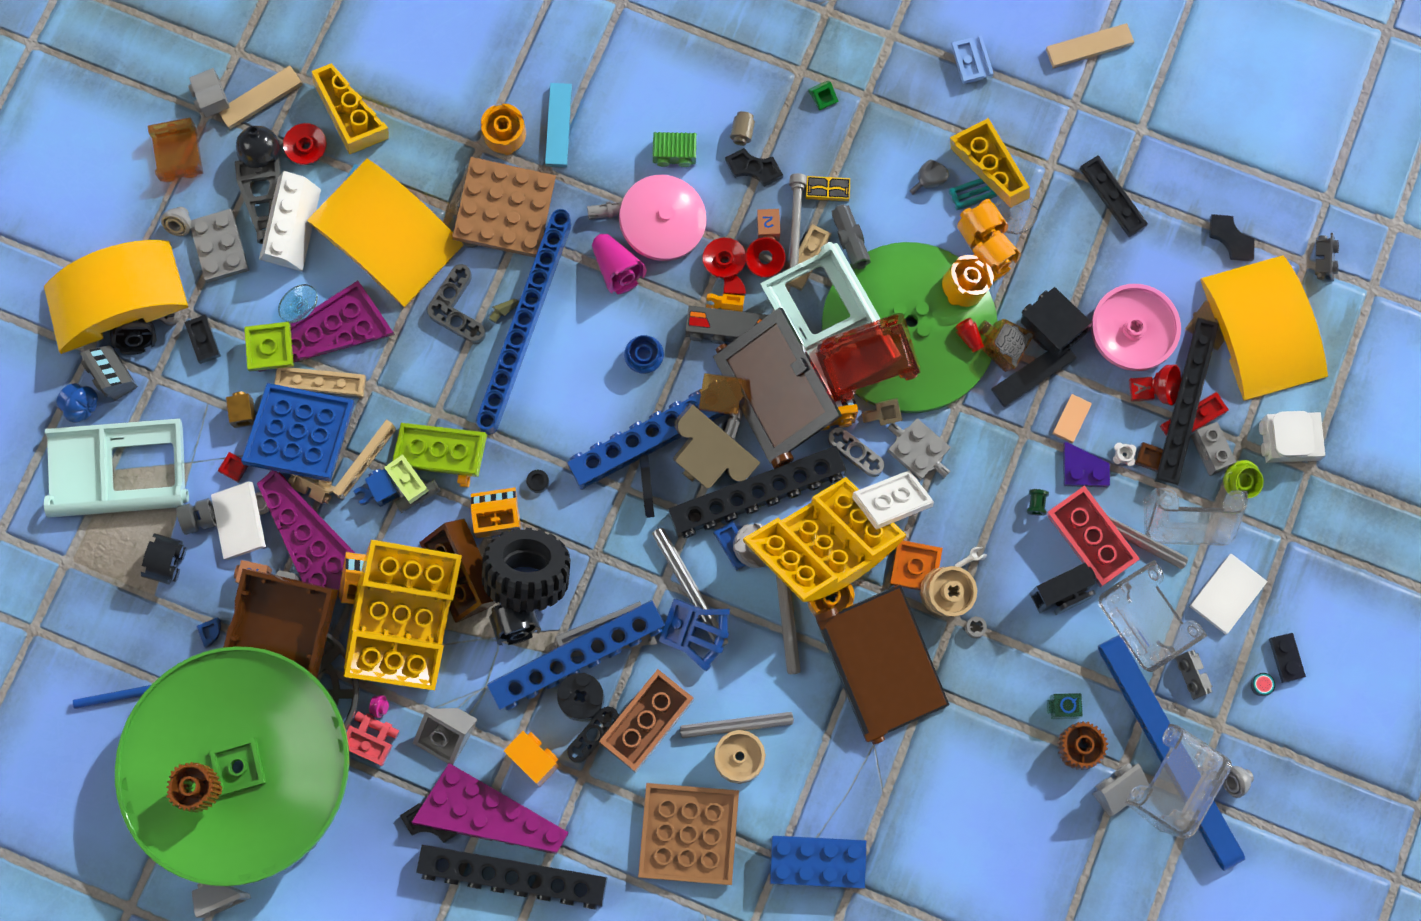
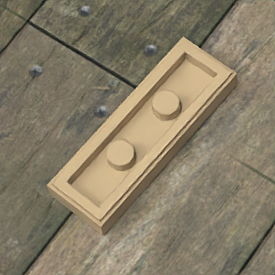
M812 224L799 247L798 264L818 255L821 252L820 248L828 243L832 233ZM812 271L786 284L802 291Z

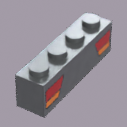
M689 306L685 330L686 337H689L692 341L711 340V342L716 344L733 342L768 315Z

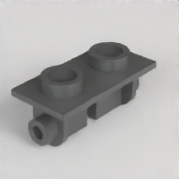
M1331 233V237L1328 239L1327 236L1321 235L1316 240V256H1324V259H1316L1315 275L1320 280L1330 276L1331 280L1334 281V274H1338L1339 265L1338 261H1335V253H1339V240H1335L1333 233Z
M1195 650L1175 657L1193 700L1212 693L1211 688L1213 686L1207 673L1199 674L1198 670L1204 667L1199 654L1195 653Z

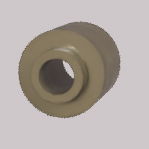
M740 111L734 117L730 138L737 145L744 146L746 143L751 142L755 121L753 120L754 116L749 112Z

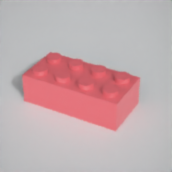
M1085 485L1047 512L1048 518L1080 561L1093 569L1096 575L1095 581L1100 587L1140 560Z

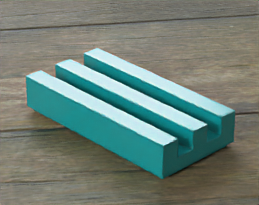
M981 178L950 188L948 191L952 196L956 211L980 203L985 199L997 197V194L987 185L957 196L956 193L984 184L985 182ZM989 190L991 191V192H989V193H986V194H983V195H980V196H977V197L968 199V200H966V201L959 202L960 200H963V199H966V198H969V197H972V196L981 194V193H983V192H986V191H989Z

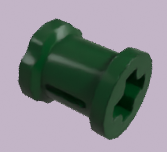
M1030 489V505L1027 508V513L1038 516L1046 515V497L1049 496V492L1041 489Z

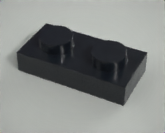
M206 315L184 322L200 364L221 357Z
M1289 633L1269 638L1281 682L1284 683L1306 677L1294 634Z

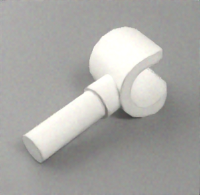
M974 547L971 549L970 555L956 563L955 566L962 567L973 560H984L987 554L978 557L977 551L983 547Z

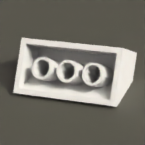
M283 171L278 177L259 260L303 271L313 227L307 220L317 210L321 189L307 178Z

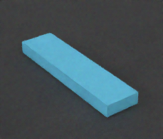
M550 83L545 165L549 167H567L572 84Z

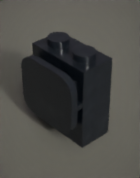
M1053 287L1049 292L1045 290L1038 297L1037 302L1033 305L1028 304L1021 312V324L1026 328V332L1033 334L1032 339L1042 349L1049 350L1057 359L1088 334L1092 322L1056 287Z
M1083 563L1036 586L1029 594L1039 613L1054 606H1059L1054 611L1055 615H1058L1096 595L1094 590L1085 592L1096 584V575L1091 567H1087L1086 563Z

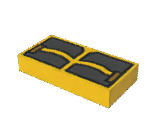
M807 176L806 199L849 201L850 178Z

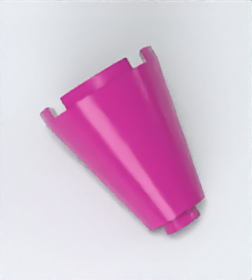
M599 234L594 238L592 249L609 292L612 294L613 292L623 294L639 284L637 280L640 276L644 278L647 269L644 263L609 234Z

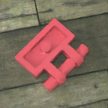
M358 711L354 720L361 723L359 729L349 726L346 732L349 751L383 766L393 746L385 742L387 736L396 739L400 730L393 728L392 724L388 722L383 723L374 719V716L369 713L365 715ZM369 727L380 731L377 738L366 733Z

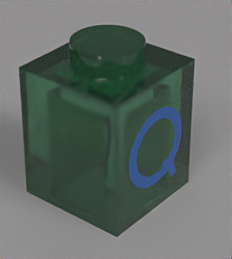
M1082 694L1051 695L1050 700H1047V713L1051 714V719H1079L1083 717Z

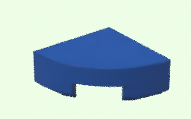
M218 617L197 625L205 648L212 645L220 634L221 621Z

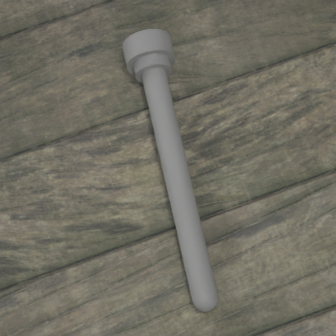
M799 173L790 175L789 185L791 190H793L789 269L798 265L801 200L802 191L807 186V176Z

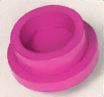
M379 695L371 699L369 712L374 717L381 718L387 713L389 702L386 696Z

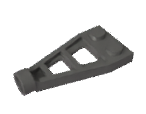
M279 157L275 161L274 158L268 161L269 165L259 168L247 167L244 165V162L235 161L236 180L257 232V242L259 244H263L266 229H262L267 227L277 179L281 175ZM268 180L270 183L268 194L255 197L250 189V184L252 182ZM269 203L268 216L258 217L255 204Z

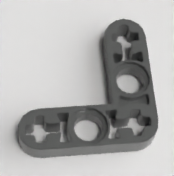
M458 264L451 270L430 302L428 314L434 322L470 343L478 344L486 336L483 325L454 308L472 279L470 269L466 265ZM463 271H465L466 278L461 277L459 279L458 285L460 286V288H458V286L454 284L458 280L457 273H462ZM448 288H453L456 294L453 298L444 297V291ZM441 307L442 312L447 315L446 322H444L445 317L438 313L435 316L434 308L439 309ZM454 317H460L463 319V323L459 327L451 326V320ZM468 322V327L474 331L477 328L479 329V336L475 335L474 337H472L471 332L466 329Z

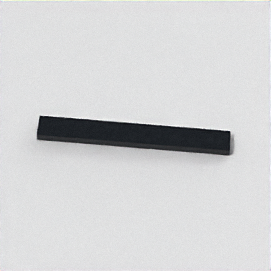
M1199 317L1196 320L1155 482L1177 487L1179 484L1219 327L1217 322Z

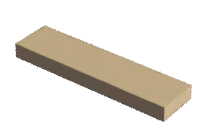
M1126 23L1047 46L1046 52L1052 68H1056L1134 44V40Z
M288 66L229 103L230 108L219 112V115L229 130L303 84L292 67Z
M285 367L277 368L274 384L327 395L363 398L366 376L362 374Z
M386 419L332 490L338 498L344 500L394 434L396 428L393 423Z

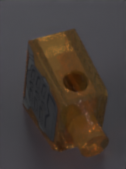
M1006 319L999 320L993 325L984 320L978 327L979 332L986 337L982 350L1005 372L1017 367L1034 336V333Z

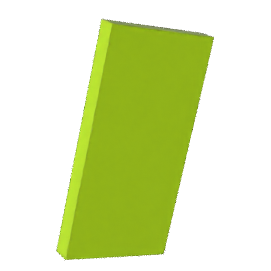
M401 423L392 461L403 454L414 470L478 477L487 434L478 431Z

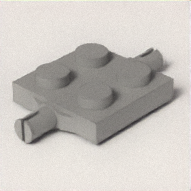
M918 418L904 430L895 423H891L887 429L896 435L897 438L887 452L905 468L910 470L920 481L934 469L944 478L950 473V470L941 461L951 447Z

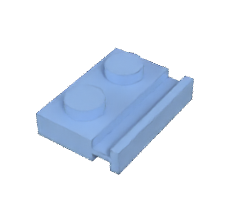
M982 35L977 38L952 42L951 48L963 84L983 80L986 77H993L994 73Z

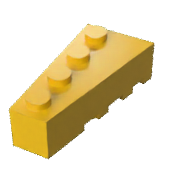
M332 63L311 71L313 84L349 155L389 139V131L386 124L380 121L376 113L365 104L362 97L351 88L348 81Z
M989 118L950 137L951 150L1010 208L1030 198L1028 183Z

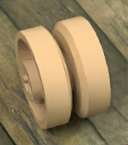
M955 566L940 567L926 574L921 583L920 596L926 609L934 615L955 617L965 614L973 607L977 598V586L971 574L963 568Z
M737 730L729 732L720 739L715 749L714 761L717 771L724 779L732 783L742 784L752 781L759 775L764 766L766 754L764 746L757 736L748 731ZM739 752L744 754L742 761H738L735 758V755H738Z

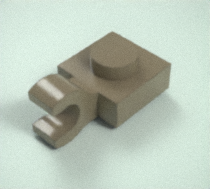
M897 398L875 403L876 410L862 412L864 423L879 420L880 426L903 420Z

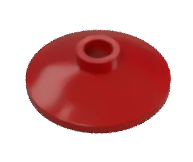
M309 123L295 125L286 133L283 140V149L287 157L294 163L308 165L318 161L325 153L327 147L323 131ZM309 144L310 147L304 150L303 146Z
M723 237L715 239L706 246L703 252L704 267L710 274L719 278H729L737 275L746 263L744 247L732 238ZM727 259L728 262L722 263L721 260Z

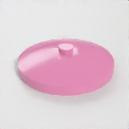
M653 175L641 179L628 190L620 206L619 224L625 240L637 253L652 260L671 261L687 255L697 246L705 231L706 211L699 194L688 183L674 176Z
M1126 284L1114 288L1100 300L1091 319V334L1098 351L1113 365L1130 371L1149 370L1162 364L1176 349L1181 335L1180 317L1172 301L1161 291L1144 284Z

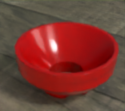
M758 238L749 245L746 251L747 266L757 276H774L784 266L785 251L782 245L773 238ZM762 251H769L771 253L772 260L770 263L763 264L760 262L759 254Z
M1177 365L1164 366L1155 374L1152 380L1154 394L1163 404H1175L1181 381V373Z

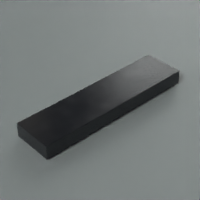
M1099 155L1080 166L1081 172L1128 237L1147 227L1148 223Z
M1068 349L1057 359L1048 350L994 386L991 390L1003 407H1006L1075 361L1076 356L1071 349Z

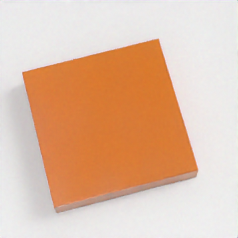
M903 540L896 547L890 585H901L904 588L920 590L921 583L926 574L933 569L939 568L943 548Z

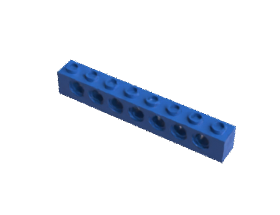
M726 379L721 382L719 380L714 381L708 385V389L702 392L700 390L695 391L688 396L689 399L683 402L676 401L669 406L668 410L662 413L657 411L649 416V420L643 423L638 421L629 427L630 430L624 433L621 431L610 436L609 441L603 444L598 442L590 447V451L584 454L579 452L570 457V461L567 462L568 467L580 489L582 490L638 461L640 456L649 455L683 437L677 433L675 426H668L666 421L670 418L677 419L689 403L693 404L711 421L731 412L732 408H738V401ZM708 398H714L717 400V404L708 406L705 401ZM653 428L659 433L655 437H649L646 432ZM630 439H636L639 442L634 448L628 447L626 443ZM611 449H616L619 454L615 458H610L607 456V452ZM595 459L599 462V465L596 468H589L587 463Z
M650 600L489 682L487 686L499 710L504 707L506 710L512 709L519 705L518 700L524 697L529 700L540 694L538 690L545 686L547 689L560 684L559 679L575 673H581L579 669L587 665L588 668H592L601 663L600 658L606 655L611 658L622 652L620 648L629 645L631 648L641 643V637L647 634L650 637L663 631L661 627L665 626V623L653 600ZM634 620H644L646 627L642 631L635 630L632 626ZM620 629L624 631L625 638L622 641H615L612 637L614 630ZM594 640H601L605 648L600 652H596L592 649L591 644ZM573 651H581L584 654V659L581 662L573 661L571 658ZM553 661H560L563 664L561 672L556 673L552 671L551 663ZM532 672H540L543 680L540 683H534L530 679ZM512 682L521 684L522 691L516 694L510 690Z

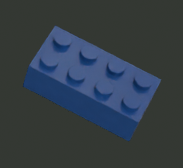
M772 836L770 884L864 889L867 840Z

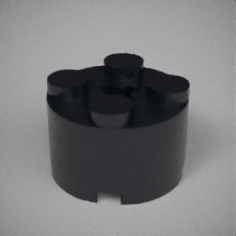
M154 533L152 537L155 538V541H149L144 554L142 566L146 567L145 573L141 572V577L165 584H170L171 581L176 582L180 573L177 565L179 560H184L187 547H184L181 540Z
M501 605L494 606L491 609L492 614L489 616L498 645H502L504 641H507L508 645L521 643L531 639L534 631L537 630V633L541 631L535 610L533 612H526V610L516 612L513 611V608L506 609Z
M575 673L565 678L560 684L557 691V701L562 712L568 718L581 722L590 721L603 708L604 691L598 680L587 673ZM578 693H586V695L584 696V702H581L580 700L575 701L578 698Z

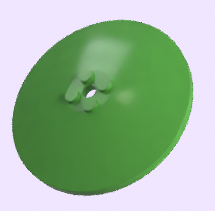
M900 242L883 245L868 251L871 263L865 268L859 270L852 268L902 358L895 364L848 388L858 397L874 406L875 403L897 398L901 413L929 412L954 403L976 386L992 360V357L989 355L990 353L984 347L976 352H972L956 333L957 329L955 327L967 318L976 321L977 327L983 323L988 327L985 335L980 333L982 343L984 344L989 338L992 328H998L997 313L990 292L988 291L981 301L974 306L963 307L950 304L948 297L943 291L942 280L943 276L959 257L939 247L917 242ZM832 285L825 301L822 315V331L850 317L834 285ZM914 317L917 320V325L909 327L905 319Z

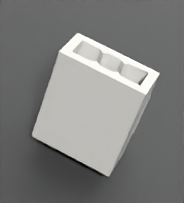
M1286 411L1277 414H1267L1261 419L1259 432L1263 435L1264 442L1261 445L1262 456H1265L1266 463L1319 461L1325 457L1321 412Z

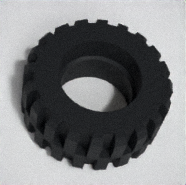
M514 528L511 532H508V530L502 532L500 537L497 535L487 544L483 553L482 585L486 594L491 596L490 598L495 603H501L500 605L506 609L513 608V611L520 612V610L533 612L536 609L541 611L545 610L548 605L550 607L553 606L558 600L563 598L568 590L571 564L568 549L560 539L556 540L557 538L553 534H546L544 530L538 529L536 531L532 530V528L520 530V528ZM530 567L539 571L520 572L514 570V568Z

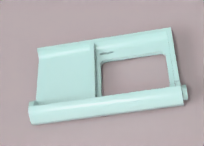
M829 242L820 248L821 252L818 255L760 284L775 310L779 307L784 309L832 396L895 364L902 356L838 243L833 244ZM818 267H823L847 308L850 317L818 334H812L785 284Z
M180 419L45 429L48 445L49 495H46L44 498V511L48 518L177 508L189 502L188 489H185L183 427ZM173 444L174 486L124 491L114 490L112 450L114 448Z

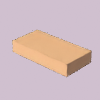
M1071 394L1052 434L1073 444L1092 403Z

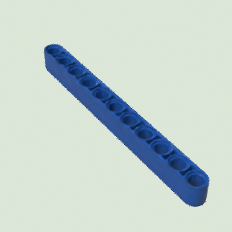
M557 209L551 214L478 412L477 425L480 431L485 432L487 435L494 434L499 427L570 233L571 219L569 213L564 209ZM558 219H565L566 223L558 225L556 221ZM553 238L560 240L555 245L548 243ZM544 258L552 259L550 264L545 265L541 263ZM537 278L545 279L544 283L540 285L535 284L534 281ZM534 297L538 299L533 305L526 303L529 298ZM524 317L530 319V322L526 325L519 323ZM517 337L523 339L519 345L512 344L513 339ZM507 358L516 359L512 365L504 364ZM500 378L508 379L507 384L499 386L497 381ZM493 398L501 400L497 406L489 405ZM489 418L493 420L491 426H482V422L485 419Z
M1117 635L1098 645L1102 659L1220 868L1225 871L1244 861L1245 856L1123 639Z

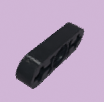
M609 706L602 708L569 745L567 754L572 762H584L598 747L600 739L619 717L615 708ZM605 712L608 714L613 712L612 717L614 721L612 723L610 721L606 722L604 727L608 729L603 732L599 725L594 724L597 720H599L600 724L604 721L603 714ZM592 728L598 729L600 732L599 739L597 741L588 740V730ZM583 738L592 747L588 750L585 746L582 750L583 757L577 756L574 758L572 749L574 747L580 748L583 743L579 740Z

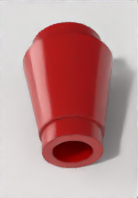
M967 318L955 326L957 329L956 333L972 352H976L984 347L976 321Z

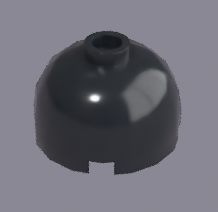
M250 126L237 137L236 153L239 161L244 162L245 166L259 168L269 165L268 161L273 158L274 161L277 160L281 154V146L277 136L265 126Z
M143 318L110 330L112 347L114 349L115 347L118 348L120 353L134 355L146 352L144 348L150 345L152 348L157 341L153 323L151 321L146 323Z

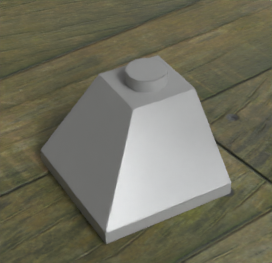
M459 708L427 709L413 744L447 764L453 765L471 736L477 719Z
M199 883L197 884L198 889L192 891L196 918H208L251 899L249 893L231 886H212Z

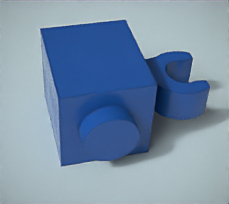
M377 469L369 474V477L365 479L369 489L358 487L353 491L355 495L365 493L364 499L359 501L360 505H366L375 498L377 504L381 507L400 497L386 469Z

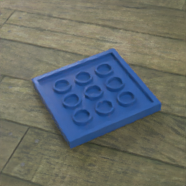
M267 383L241 460L242 464L331 482L355 405L354 400Z

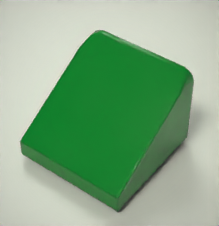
M824 81L808 89L818 110L839 102L830 81Z

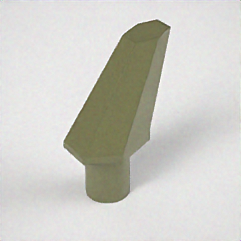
M514 298L493 306L494 311L490 315L489 320L496 323L501 315L504 317L519 304V300Z

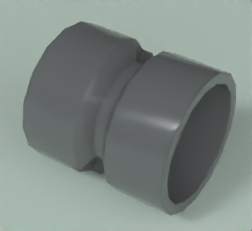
M209 498L196 501L194 506L189 503L177 507L178 521L185 535L198 532L200 527L205 530L217 526L214 508ZM197 512H199L201 520L198 519Z

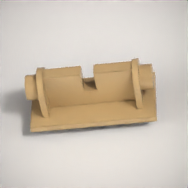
M293 475L288 480V484L293 489L303 494H306L308 488H310L311 492L308 497L322 504L330 502L332 496L329 493L335 488L329 481Z

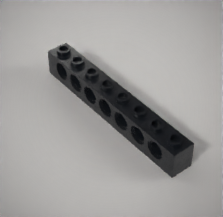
M837 446L668 508V513L678 538L681 536L684 539L694 536L697 530L704 528L706 531L717 527L718 522L725 520L728 523L738 519V515L746 512L747 515L759 511V507L766 504L768 507L780 503L782 498L788 497L792 499L798 497L803 490L809 489L814 491L821 488L822 483L830 481V483L838 482L843 479L842 476L845 475L846 468ZM824 466L827 472L819 475L815 472L814 468ZM801 473L806 477V480L802 483L796 482L794 475ZM781 481L784 483L785 488L780 491L776 490L773 487V483ZM760 489L764 492V496L762 498H755L752 495V491ZM740 497L743 500V504L741 506H734L731 503V499ZM719 505L722 508V512L713 514L710 511V507ZM691 513H699L701 515V519L698 522H692L688 517Z
M427 845L421 846L416 873L422 874L421 879L435 881L436 877L445 878L444 883L458 885L459 881L468 882L467 887L481 889L482 885L491 886L490 891L504 893L505 889L514 890V895L528 897V893L537 894L538 900L551 901V897L560 898L561 904L574 906V901L583 902V908L597 910V905L603 906L608 879L607 877ZM441 859H446L449 863V867L445 872H440L437 868V864ZM464 863H469L472 867V872L468 876H463L460 873V867ZM487 867H492L495 870V876L492 880L487 881L483 877V871ZM510 871H515L518 874V880L513 885L508 884L506 881V875ZM533 875H538L541 878V885L536 889L531 888L529 885V879ZM556 879H561L565 885L560 893H556L552 889V883ZM579 883H584L588 888L587 894L583 897H578L575 894V887Z

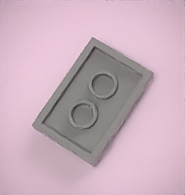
M232 209L191 220L193 239L204 279L207 283L249 271Z

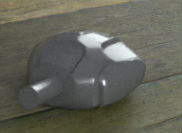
M928 160L919 169L918 180L920 182L910 190V193L913 195L922 186L927 189L944 184L949 177L948 169L935 162V160Z

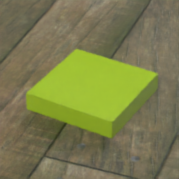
M289 322L244 327L247 369L249 372L294 367L291 325Z

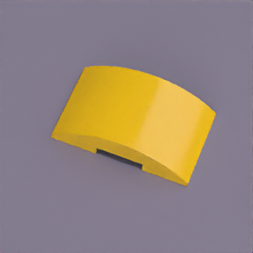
M366 159L307 220L339 250L341 249L367 272L379 286L404 308L464 246L462 242L453 240V232L423 202L369 159Z
M165 240L133 241L97 250L70 263L57 272L44 285L60 354L104 339L103 332L141 318L147 323L188 308L171 243Z
M1284 255L1200 279L1214 320H1218L1231 356L1229 362L1243 401L1328 377L1324 348L1313 310L1299 278Z
M845 477L813 496L811 503L783 520L776 518L743 538V542L802 602H810L831 595L863 576L889 555L905 539L906 534L895 523L875 529L852 498L853 492L859 489Z
M370 540L353 605L346 647L344 677L435 691L444 648L442 643L450 603L454 598L462 555Z

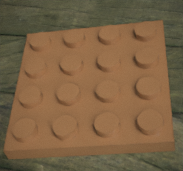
M471 157L453 240L536 258L545 231L556 175Z
M646 783L638 878L732 885L739 790Z

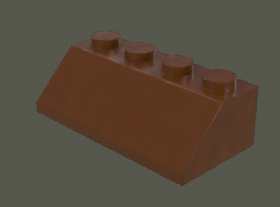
M465 519L446 522L419 542L424 549L462 555L454 598L451 600L449 608L455 623L476 615L495 604L490 598L491 596L486 594L482 585L483 558Z

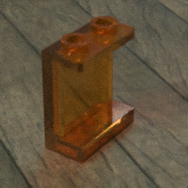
M191 117L148 125V132L153 141L157 167L155 175L160 182H172L176 178L182 177L194 178L198 174H203L196 125Z

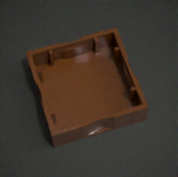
M242 569L235 597L234 615L228 627L223 648L253 647L265 649L295 661L317 678L338 590L252 569Z

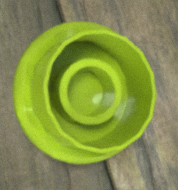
M1236 461L1225 471L1223 485L1226 492L1234 499L1245 500L1253 498L1263 488V476L1258 467L1251 461Z

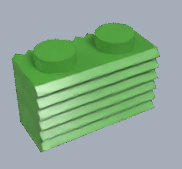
M653 132V163H657L661 167H667L670 164L690 167L692 164H696L697 133Z

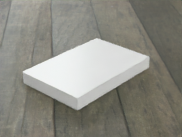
M910 470L855 491L852 495L854 501L875 529L931 508L934 504V501Z
M248 481L211 494L223 559L229 560L266 547L253 482Z
M1229 554L1189 607L1226 635L1268 581L1233 554Z

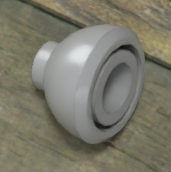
M173 208L161 216V224L170 234L185 236L189 233L191 219L186 208Z
M1229 766L1223 769L1222 784L1231 796L1240 798L1249 791L1251 782L1254 780L1250 770L1239 766Z

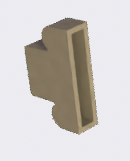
M689 403L676 419L675 429L677 433L689 439L675 454L673 460L685 470L682 474L693 482L696 479L706 488H710L724 471H726L730 478L736 481H743L760 464L755 457L693 404Z

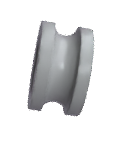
M975 616L967 621L965 630L968 636L979 638L986 632L987 625L984 619ZM978 622L981 624L979 628L982 631H975L974 633L971 631L972 626L970 624Z

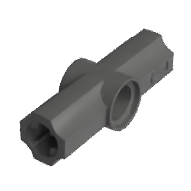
M839 205L831 212L838 229L837 233L843 250H846L853 269L865 268L871 261L864 245L862 230L859 224H856L849 205Z

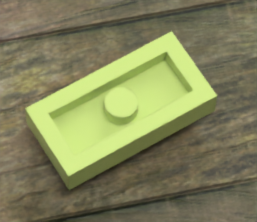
M403 454L384 467L410 504L429 491Z

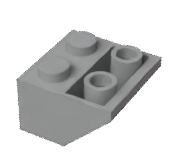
M1130 763L1123 765L1114 772L1115 777L1113 779L1112 777L1106 778L1095 786L1097 790L1092 794L1108 816L1115 815L1150 789L1139 763L1132 766Z

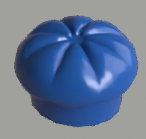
M637 336L626 345L624 351L625 362L630 369L637 373H651L663 361V347L657 339L651 336Z
M72 383L60 391L56 402L58 408L63 411L66 420L78 423L88 419L91 413L96 410L98 396L93 388L89 386L82 387L77 383Z

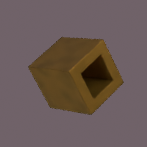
M235 392L232 396L226 397L229 423L234 428L253 425L255 421L253 398L248 393L246 394V392Z

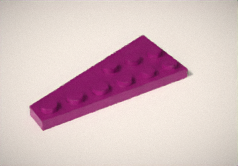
M357 280L290 323L293 363L395 334Z
M271 470L257 485L273 516L297 572L303 582L337 589L339 593L345 553L355 552L277 471Z
M450 763L412 821L413 825H423L475 838L495 840L509 845H519L552 854L558 853L569 834L566 830Z

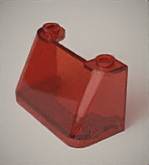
M903 313L893 314L827 337L818 343L816 356L835 402L839 400L841 402L849 401L854 398L857 389L898 375L900 378H905L906 381L912 380L921 372Z

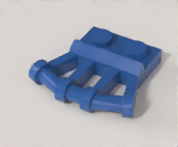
M674 599L659 642L685 652L703 670L708 671L712 661L719 653L723 652L724 647L722 645L725 638L729 636L728 615H730V609H702L679 599ZM718 615L719 628L699 621L700 616ZM696 627L715 634L714 643L694 636ZM693 642L710 649V651L702 658L690 647V644Z

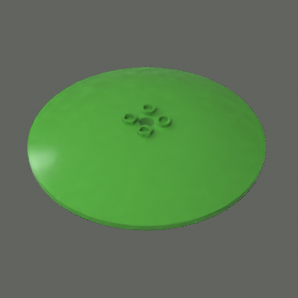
M226 647L205 651L178 663L161 675L144 692L131 711L120 736L115 761V787L121 814L128 830L142 850L161 867L181 878L212 886L245 885L264 880L286 870L303 858L319 842L332 824L340 808L348 780L349 745L342 716L329 692L315 676L295 661L280 654L253 647ZM241 760L244 765L243 770L236 774L233 771V764ZM200 763L209 766L214 770L213 772L217 773L216 776L220 778L218 781L221 782L220 785L222 786V794L219 796V799H215L216 803H212V807H208V810H203V812L199 813L188 812L178 809V807L172 805L173 803L169 802L170 799L166 797L169 790L166 788L169 785L167 781H170L171 771H175L174 767H179V764ZM193 783V785H192V787H193V789L191 790L192 792L195 790V787H196V784H195V783Z

